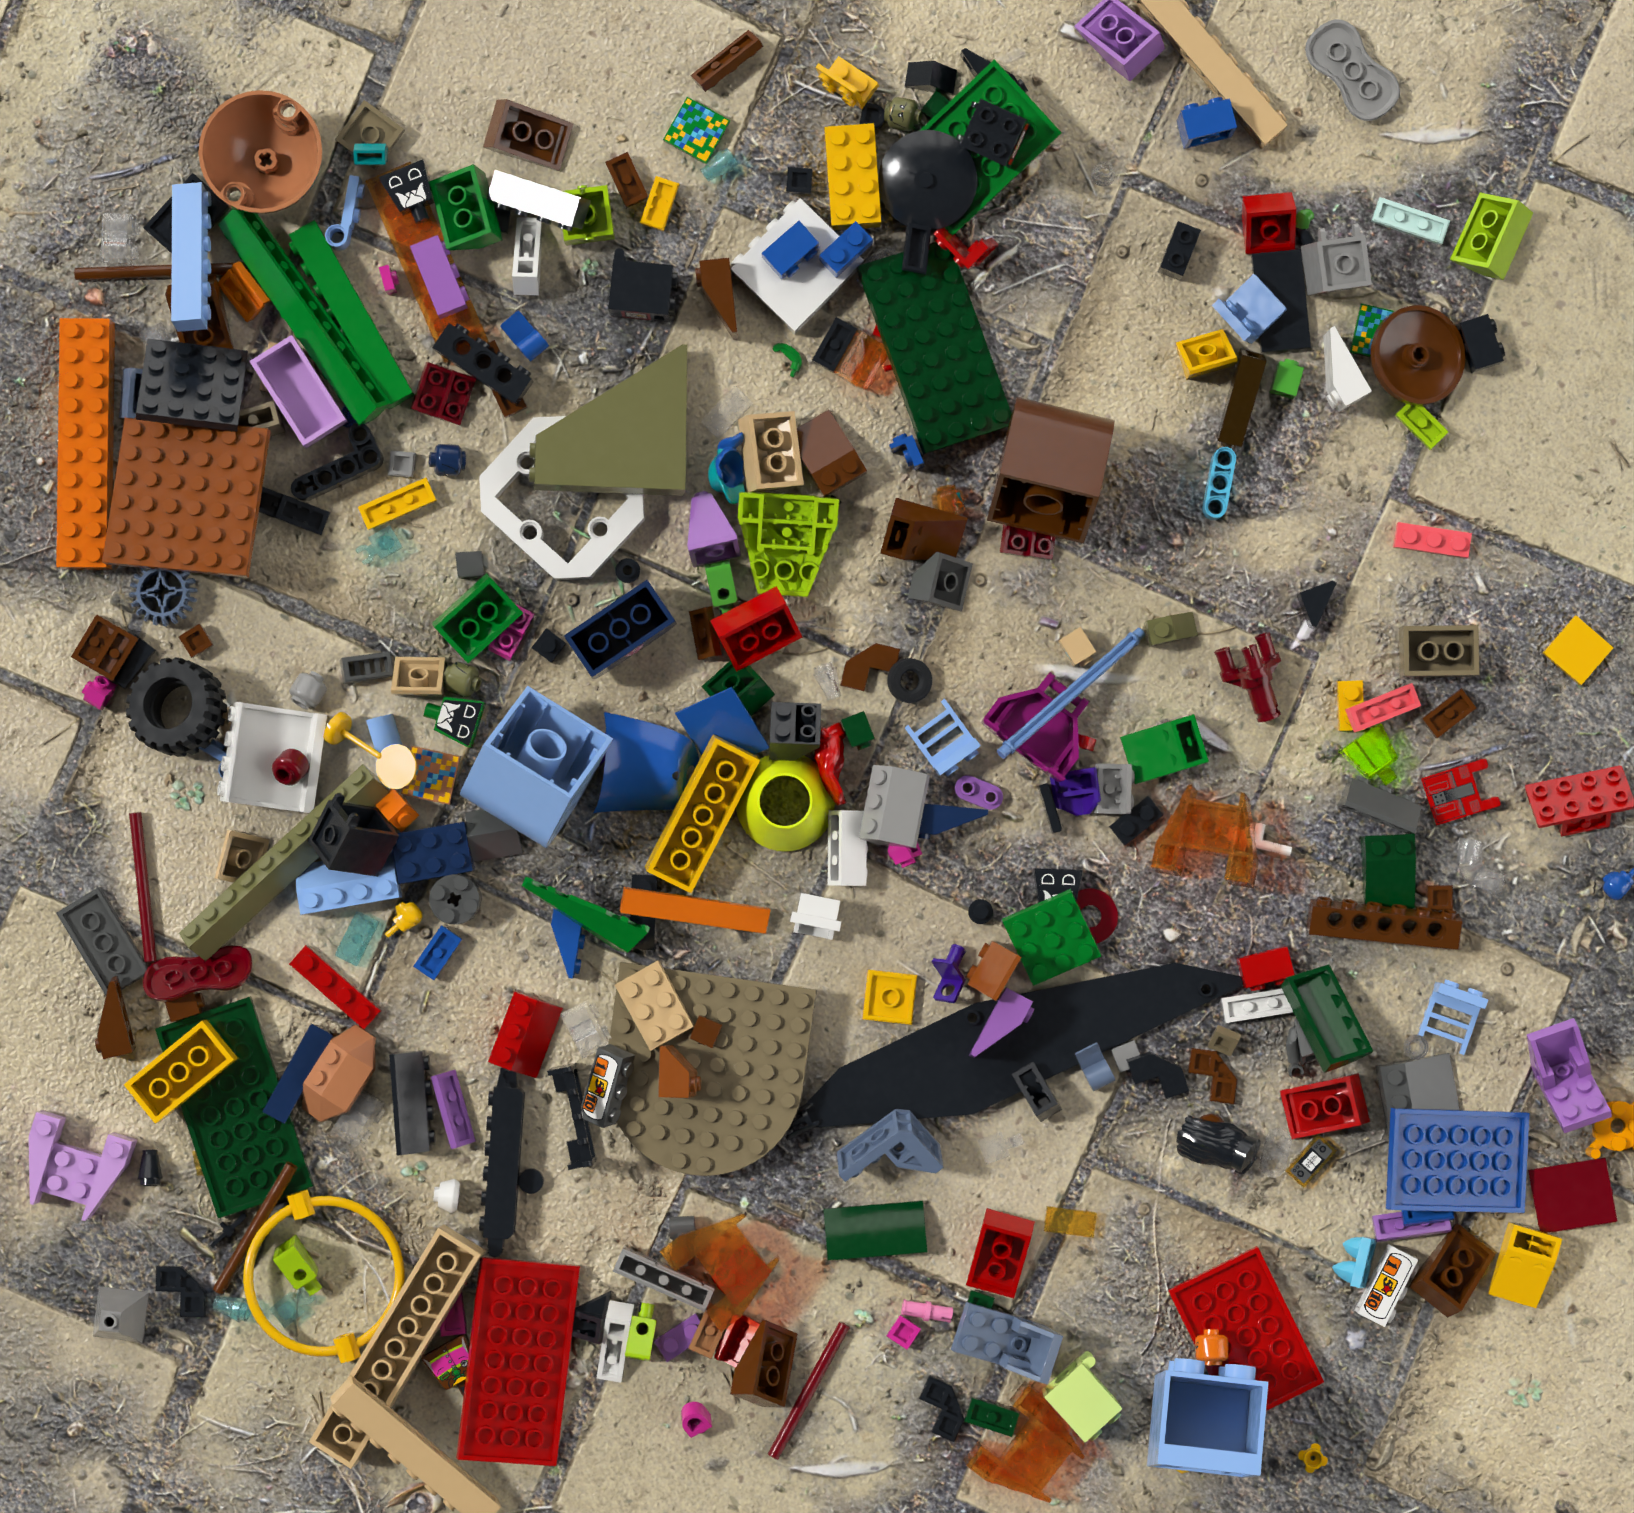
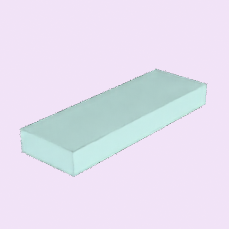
M1380 197L1371 222L1442 245L1450 220Z

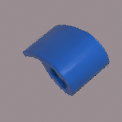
M516 311L500 325L502 330L530 362L549 347L545 339L531 326L520 311Z

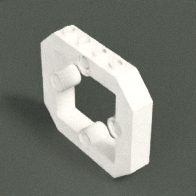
M566 416L533 417L480 475L481 512L555 580L592 579L645 521L644 494H624L628 499L609 520L600 516L592 519L588 524V533L591 539L569 563L565 562L542 541L544 536L543 529L536 521L525 520L522 522L497 499L519 474L529 477V469H523L521 461L525 457H529L530 443H534L536 435ZM605 524L608 528L607 533L601 537L595 535L594 528L596 525ZM528 527L537 529V535L534 539L529 540L524 537V531Z

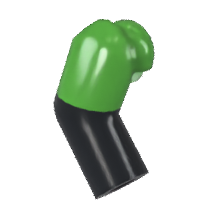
M1310 209L1300 210L1296 215V235L1303 245L1315 241L1308 230L1310 221L1314 219V213Z

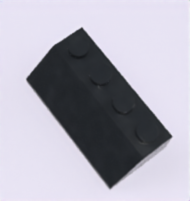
M425 1050L394 1052L389 1055L396 1155L431 1151L432 1145H436L435 1130L430 1128V1120H434L433 1105H429L428 1095H432L431 1080H427L426 1070H430V1057L425 1055Z

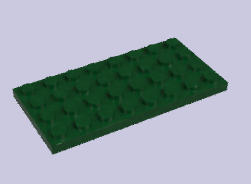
M937 242L930 243L926 275L902 270L904 252L859 265L856 268L923 455L1009 427L1012 413L959 265L953 259L955 255L949 249L946 251L941 248Z
M251 996L155 1028L162 1052H164L198 1023L207 1019L238 1057L236 1061L180 1105L218 1219L262 1204L286 1162H291L298 1168L281 1197L314 1186L291 1114L285 1124L262 1112L278 1084L279 1078Z

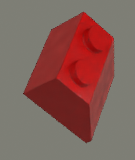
M1292 192L1242 196L1245 254L1295 250L1296 206Z

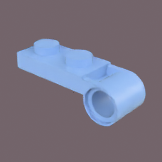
M349 175L341 225H331L325 233L326 241L337 251L345 250L350 245L352 230H354L355 223L360 221L361 209L358 208L359 199L364 198L365 184H362L359 176ZM336 232L344 233V239L340 243L332 242V236Z

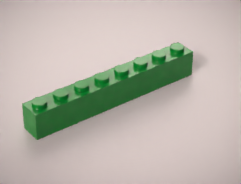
M313 220L288 234L292 240L288 244L294 255L300 254L304 261L301 264L303 271L308 278L312 276L316 282V285L313 286L315 292L320 299L324 297L329 305L325 307L327 313L332 320L337 319L341 326L338 329L346 340H349L355 353L391 402L387 408L390 410L415 396L317 222Z

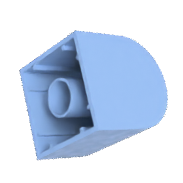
M527 686L483 744L461 789L460 796L547 848L579 802L613 738Z

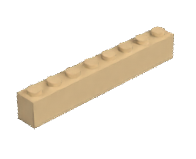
M1133 0L1216 97H1222L1223 100L1230 99L1235 119L1261 149L1286 129L1288 125L1285 123L1287 119L1280 110L1277 109L1275 111L1269 104L1271 102L1269 97L1263 91L1259 92L1253 86L1254 81L1248 73L1240 71L1237 67L1238 62L1230 53L1226 54L1221 49L1222 44L1215 35L1210 36L1205 30L1204 22L1198 16L1194 17L1189 12L1190 7L1185 0Z
M352 1375L330 1397L333 1406L332 1410L340 1418L344 1416L351 1421L350 1425L358 1433H366L370 1437L369 1441L376 1448H384L388 1452V1457L395 1464L399 1465L402 1463L407 1468L406 1472L413 1479L418 1480L420 1478L426 1483L424 1485L425 1488L434 1496L439 1494L444 1499L443 1503L450 1510L454 1511L457 1509L460 1513H496L501 1508L499 1499Z

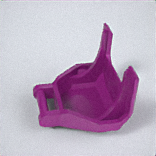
M1049 672L1038 688L999 697L982 719V725L1004 742L1053 701L1052 698L1044 693L1048 686L1059 694L1065 691L1067 687L1055 679L1056 676L1053 673ZM1077 696L1070 702L1076 706L1072 713L1063 708L1015 751L1057 782L1064 781L1066 774L1079 758L1078 717L1090 701L1084 697L1080 698Z

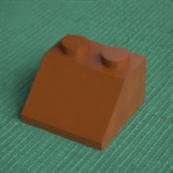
M674 1045L660 1046L659 1097L691 1098L697 1096V1091L701 1090V1077L697 1076V1070Z

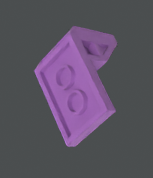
M1574 1018L1527 1034L1530 1063L1535 1079L1564 1133L1612 1117L1611 1110L1591 1074L1590 1061L1579 1027Z

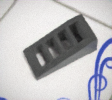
M391 651L340 659L343 684L393 677L394 668ZM381 658L384 659L385 672H381L379 659ZM370 660H373L375 673L372 674L369 664ZM359 662L364 664L365 675L360 673ZM353 663L355 676H350L349 664Z

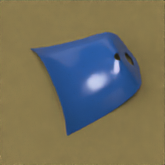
M604 712L606 734L613 738L605 753L601 793L593 814L610 811L674 809L688 783L686 778L688 768L691 765L696 768L699 762L695 744L686 736L669 728ZM676 771H678L679 774L677 780L673 779L672 777L673 773Z

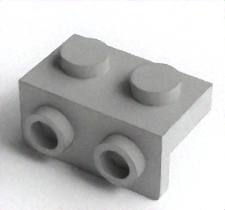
M1095 764L1101 801L1094 809V813L1131 814V809L1134 806L1131 787L1135 779L1132 764Z

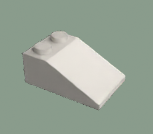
M1334 326L1323 336L1326 391L1328 393L1326 398L1329 405L1340 412L1365 398L1372 390Z

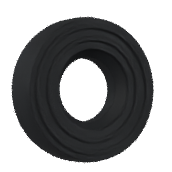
M913 658L902 659L896 662L888 673L887 684L889 691L899 701L905 703L918 702L924 699L930 692L932 674L927 665L922 661ZM907 671L915 672L919 679L918 685L913 690H906L901 684V678Z

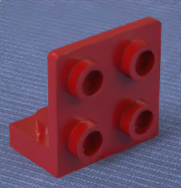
M945 228L939 229L934 233L937 237L936 242L946 251L949 249L955 255L954 261L960 267H966L967 269L979 266L999 245L993 238L985 240L982 238L980 241L976 240L968 248L956 235L952 236Z

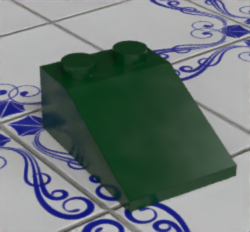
M1415 834L1360 836L1364 904H1367V902H1378L1382 906L1392 907L1393 904H1400L1406 906L1407 909H1415Z

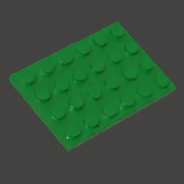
M995 59L919 130L940 131L956 138L957 134L964 136L976 109L970 105L972 101L979 103L980 98L1031 122L1011 169L968 150L977 168V192L966 214L957 222L945 228L952 236L962 229L1062 134Z

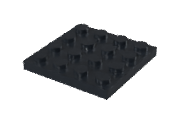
M147 339L136 420L238 431L248 351Z

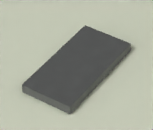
M101 887L96 888L56 912L105 995L107 994L108 985L112 977L118 976L121 990L144 977L148 965L144 962L142 955Z

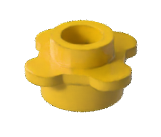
M1317 1443L1311 1444L1310 1448L1301 1450L1298 1453V1458L1304 1462L1305 1470L1308 1473H1313L1315 1469L1325 1466L1328 1462L1327 1457L1323 1456L1320 1451L1321 1447Z

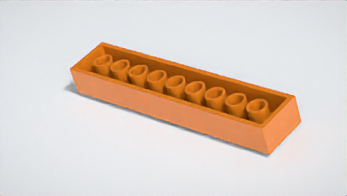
M109 318L59 319L56 567L62 570H112V565L102 562L113 496L115 323Z

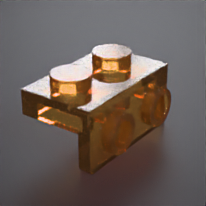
M857 330L837 365L834 374L856 388L866 390L873 384L878 368L888 357L884 344L863 331Z

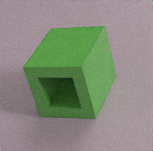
M1285 359L1284 362L1280 361L1276 366L1269 393L1294 399L1297 395L1304 367H1300L1299 362Z

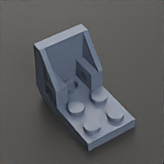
M893 1110L837 1151L839 1176L845 1182L851 1177L855 1178L860 1175L869 1164L878 1162L884 1153L899 1168L935 1174L944 1168L940 1144L910 1110Z
M966 1302L951 1350L999 1364L1007 1370L1048 1385L1063 1336L1035 1321Z

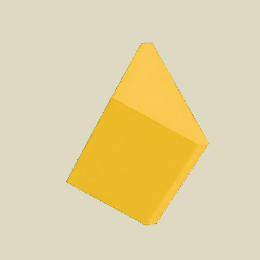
M1223 329L1176 342L1186 380L1232 367L1238 361Z

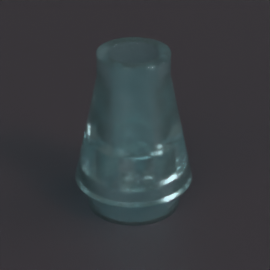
M728 148L723 151L720 149L700 170L709 182L716 177L735 170L734 167L738 165V162Z
M216 1296L214 1300L213 1310L237 1322H246L249 1319L251 1311L246 1298Z

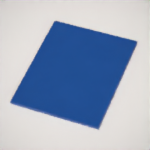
M733 687L675 712V715L701 755L713 734L754 755L770 748Z

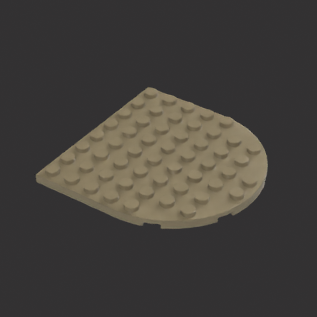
M620 962L617 983L642 970L647 965ZM664 968L694 1025L699 1015L723 1025L714 1048L689 1039L693 1028L661 1045H674L697 1070V1076L701 1077V1090L697 1091V1096L691 1098L659 1097L660 1046L652 1051L649 1050L616 989L609 1044L635 1055L633 1061L634 1070L627 1082V1094L622 1100L620 1106L621 1115L617 1123L628 1140L643 1155L653 1162L679 1173L711 1176L742 1169L765 1156L781 1141L795 1119L802 1100L817 996L816 989Z

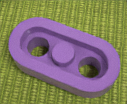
M962 776L955 784V793L960 799L984 809H996L1003 801L1002 791L997 786L973 776ZM965 783L972 785L971 792H964L963 785ZM987 793H994L995 800L993 802L986 800Z

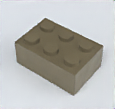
M1479 625L1402 626L1399 628L1400 678L1475 677L1479 675Z

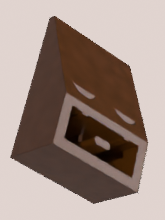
M896 498L880 554L902 560H928L936 552H940L956 558L968 518Z

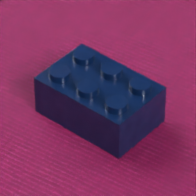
M466 822L397 833L399 837L393 847V854L399 884L475 871L467 839Z

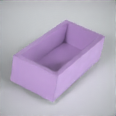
M290 335L249 361L306 449L348 423L293 335Z

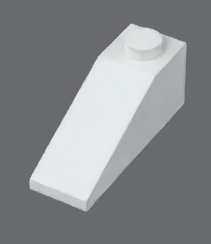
M517 217L512 272L514 295H539L542 222L537 221V218Z
M609 1301L597 1379L620 1383L622 1381L626 1358L625 1351L634 1304Z

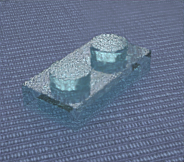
M356 911L335 956L358 966L380 921L360 911Z

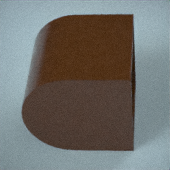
M1016 397L987 521L1084 544L1100 497L1115 420Z

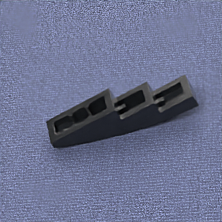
M262 487L259 513L322 536L330 512Z

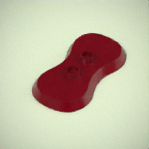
M232 945L220 948L207 961L203 960L200 956L162 958L152 963L145 971L143 988L147 996L160 1002L173 1001L201 990H233L242 986L247 981L252 969V957L248 949Z

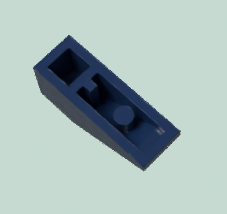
M924 804L918 838L930 839V835L942 833L988 815V810Z

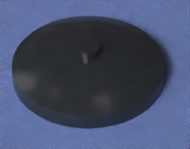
M921 130L903 136L889 148L880 165L878 184L883 204L896 220L907 226V223L932 227L931 231L954 224L966 214L976 196L978 174L973 157L966 148L960 146V141L944 132Z

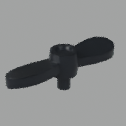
M242 1213L231 1225H226L222 1221L219 1225L223 1228V1233L210 1246L214 1248L225 1236L229 1238L236 1231L234 1228L247 1215Z

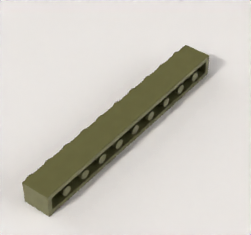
M364 764L354 771L179 932L188 948L207 961L319 858L318 854L309 844L308 839L328 800H332L335 794L342 793L345 797V803L374 807L389 793L379 778Z

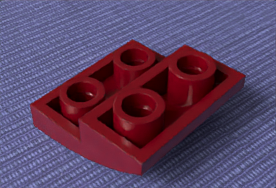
M426 362L410 409L460 426L476 379Z
M1003 525L1000 553L1053 560L1056 537Z

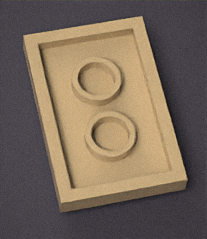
M659 960L615 984L618 993L650 1051L695 1026Z

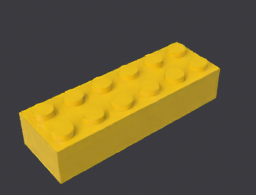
M714 734L712 735L645 865L647 872L692 893L760 762L756 755Z

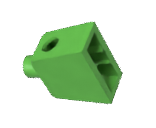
M729 560L705 565L713 607L719 606L720 615L733 609V603L738 602ZM726 588L728 594L720 596L718 590Z

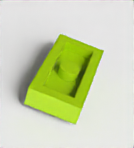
M1405 404L1395 414L1429 450L1448 433L1422 405Z

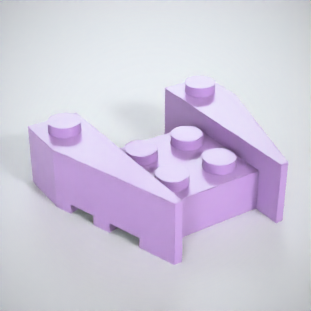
M44 1110L38 1111L35 1114L29 1133L30 1204L35 1205L39 1203L42 1193L45 1192L86 1205L81 1219L86 1221L93 1216L106 1195L129 1166L138 1139L115 1132L110 1133L107 1136L101 1155L59 1142L66 1117Z

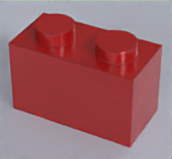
M1287 946L1236 958L1243 980V987H1250L1251 991L1266 988L1265 983L1272 981L1275 982V985L1282 984L1287 977L1295 975Z

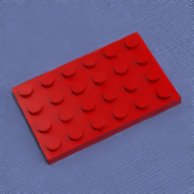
M1258 1246L1168 1289L1194 1345L1195 1338L1198 1335H1204V1330H1219V1335H1225L1228 1339V1359L1222 1361V1365L1205 1366L1208 1374L1218 1376L1219 1367H1225V1364L1256 1367L1255 1380L1268 1382L1266 1411L1324 1383Z

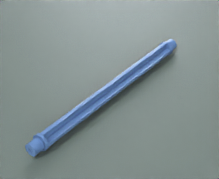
M1137 628L1135 631L1129 632L1109 653L1089 668L1065 691L1027 722L1025 726L1008 740H1005L1002 743L1003 745L997 750L998 755L1005 759L1009 754H1013L1017 748L1104 674L1121 657L1137 646L1140 640L1145 637L1144 631L1141 628Z

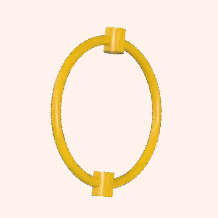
M308 1189L287 1196L289 1205L273 1214L258 1230L250 1244L243 1270V1284L247 1304L262 1330L283 1347L309 1356L328 1357L338 1355L340 1363L355 1360L361 1356L359 1348L369 1343L404 1285L405 1269L401 1249L387 1224L364 1205L342 1197H310ZM334 1206L348 1209L371 1222L387 1242L392 1254L395 1270L392 1296L380 1319L363 1335L355 1338L354 1332L340 1335L333 1339L335 1346L328 1347L302 1344L279 1332L263 1314L256 1298L253 1282L257 1253L270 1231L291 1214H293L294 1220L315 1214L314 1207Z

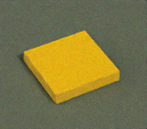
M1575 615L1542 654L1580 686L1614 647Z
M868 970L862 1019L912 1025L917 975Z

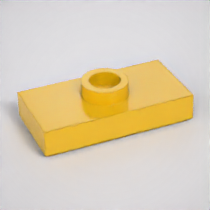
M658 176L655 177L640 224L664 232L680 186L679 183Z

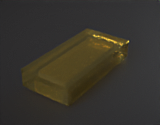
M1046 1206L1043 1231L1094 1238L1097 1213Z

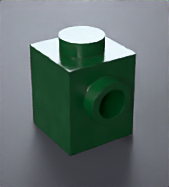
M864 711L841 720L851 749L857 747V750L860 751L872 746L870 741L875 740V737Z

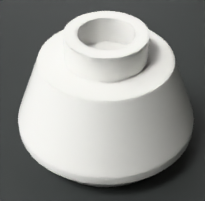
M456 1179L440 1182V1187H435L433 1202H438V1207L449 1213L455 1212L459 1202L460 1182Z

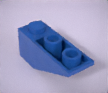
M553 909L551 926L568 978L573 979L575 974L580 973L581 959H577L579 949L583 950L586 935L581 934V926L556 909Z

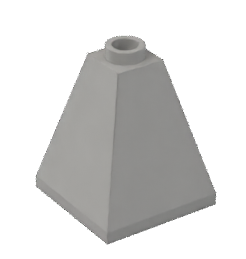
M99 1286L93 1337L142 1343L149 1292Z

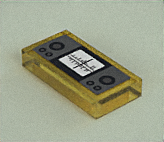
M1316 1134L1284 1171L1304 1188L1337 1150L1319 1134Z

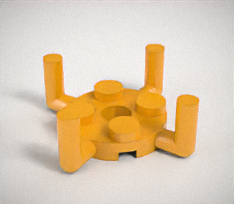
M1624 1101L1607 1102L1612 1117L1592 1124V1134L1595 1140L1586 1148L1585 1153L1587 1156L1594 1159L1599 1158L1602 1147L1614 1151H1622L1629 1148L1634 1150V1102L1632 1104ZM1619 1118L1623 1122V1128L1620 1132L1615 1133L1611 1130L1610 1125L1614 1119Z

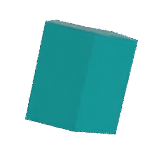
M387 144L354 145V165H386V162H388ZM360 153H382V157H360Z

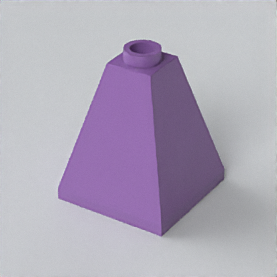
M707 491L698 492L691 499L687 547L693 567L741 556L736 533L713 495Z

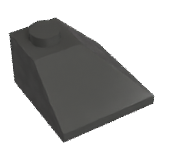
M936 552L913 573L908 598L925 604L962 612L973 563Z

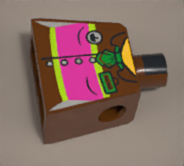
M467 1334L455 1337L423 1355L421 1358L445 1390L457 1385L463 1397L470 1347Z

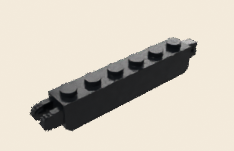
M505 1068L500 1069L497 1086H494L493 1091H489L488 1106H492V1116H487L486 1131L491 1132L490 1141L485 1142L484 1152L485 1156H489L488 1166L483 1168V1181H487L486 1191H482L481 1206H485V1215L480 1216L479 1231H483V1238H488L487 1251L489 1256L494 1258L500 1257L504 1250L505 1239H509L516 1230L518 1180L525 1092L521 1087H518L517 1072Z

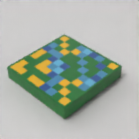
M686 97L663 141L707 165L729 126L730 120Z
M1361 303L1349 352L1371 358V344L1375 331L1379 324L1394 311Z

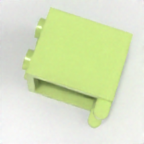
M1085 1351L1080 1357H1077L1041 1390L1044 1398L1084 1442H1087L1089 1439L1091 1441L1095 1440L1102 1433L1101 1428L1106 1423H1114L1121 1416L1120 1411L1122 1410L1117 1399L1091 1372L1090 1368L1095 1365L1096 1360L1089 1351Z

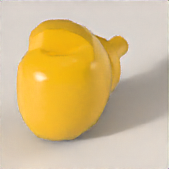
M402 901L395 907L397 915L393 918V921L396 924L385 933L388 938L399 929L405 932L421 922L423 913L414 902L404 903Z

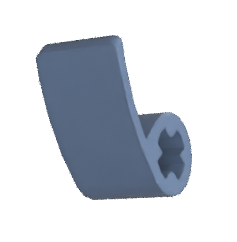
M1094 1043L1075 1053L1093 1092L1115 1081V1077L1104 1059L1098 1043Z

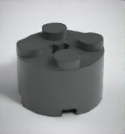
M459 874L444 876L430 890L429 903L431 910L444 923L454 925L466 923L473 919L480 909L482 902L480 888L475 881L467 876ZM452 893L461 895L462 899L458 901V906L455 903H450V899L453 898Z

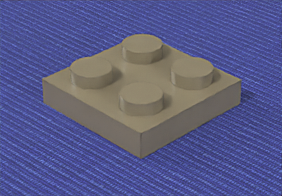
M364 100L335 138V141L351 153H353L355 144H387L389 153L405 132V129ZM360 153V157H382V153ZM369 165V166L372 167L373 169L377 170V168H378L380 165Z

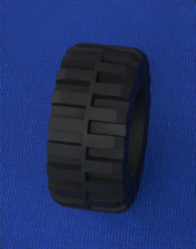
M164 658L160 660V664L153 662L148 665L149 670H142L137 675L139 677L138 681L131 684L130 688L133 690L131 695H127L126 703L129 704V708H126V717L131 719L128 724L130 729L136 732L135 737L145 743L146 746L170 756L185 757L187 753L191 755L198 753L199 747L207 748L211 744L209 740L217 738L220 733L217 730L220 725H224L226 720L222 718L223 713L227 712V704L223 703V700L226 699L225 690L220 689L221 682L208 669L183 658ZM188 686L192 695V707L189 715L180 725L166 729L161 718V708L165 698L174 689Z

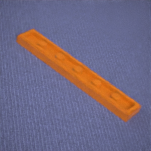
M624 887L619 911L624 914L766 934L771 910L767 907Z

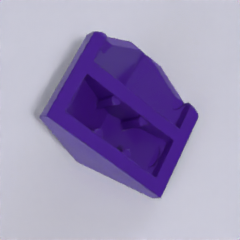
M1096 767L1069 771L1065 776L1066 779L1061 782H1057L1050 777L1053 800L1057 809H1062L1076 816L1091 814L1101 801Z

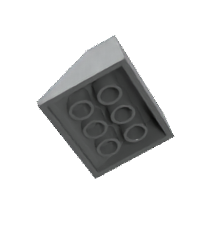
M1450 1053L1375 1066L1388 1140L1391 1108L1460 1110Z

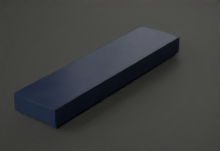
M312 1023L309 1025L265 1105L263 1113L285 1124L303 1091L305 1079L333 1037L332 1034Z

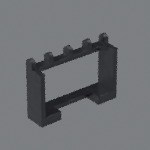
M576 1063L553 1067L547 1071L548 1076H553L556 1093L567 1091L577 1139L567 1141L571 1161L567 1165L568 1170L593 1166L597 1159L589 1122L583 1118L581 1108L583 1094Z

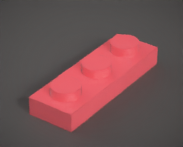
M1398 522L1396 524L1393 547L1467 559L1469 557L1472 533Z
M1413 683L1349 707L1345 711L1353 731L1358 732L1420 707L1421 704Z

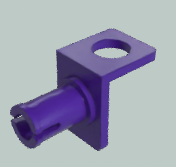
M951 945L946 960L937 958L932 960L934 967L942 977L933 996L935 1001L955 1003L966 979L958 967L966 950L960 945ZM947 986L955 987L952 994L948 996L942 994Z

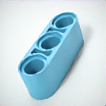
M1229 447L1219 448L1211 458L1202 506L1204 516L1210 520L1221 518L1227 510L1236 463V454ZM1218 454H1227L1230 458L1229 465H1221L1217 459ZM1219 477L1225 481V488L1223 490H1218L1214 487V478ZM1210 502H1217L1220 505L1221 511L1219 514H1212L1209 511L1208 505Z

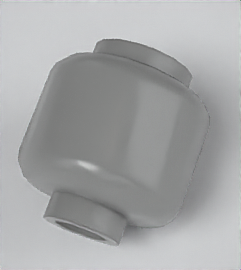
M311 671L310 674L300 673L289 690L292 696L291 701L306 710L309 707L315 708L327 691L325 684L322 682L324 678L314 671Z

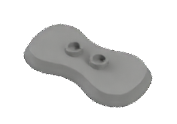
M1335 19L1324 23L1310 35L1305 47L1309 63L1317 71L1335 82L1341 91L1347 109L1353 116L1363 121H1372L1382 117L1394 107L1400 97L1399 83L1392 72L1376 63L1367 54L1361 36L1353 25L1344 20Z

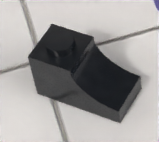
M1034 1062L1012 1074L1040 1122L1062 1110Z

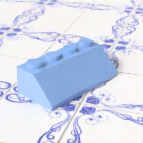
M393 849L378 877L329 870L323 861L313 862L296 878V892L300 915L402 897Z

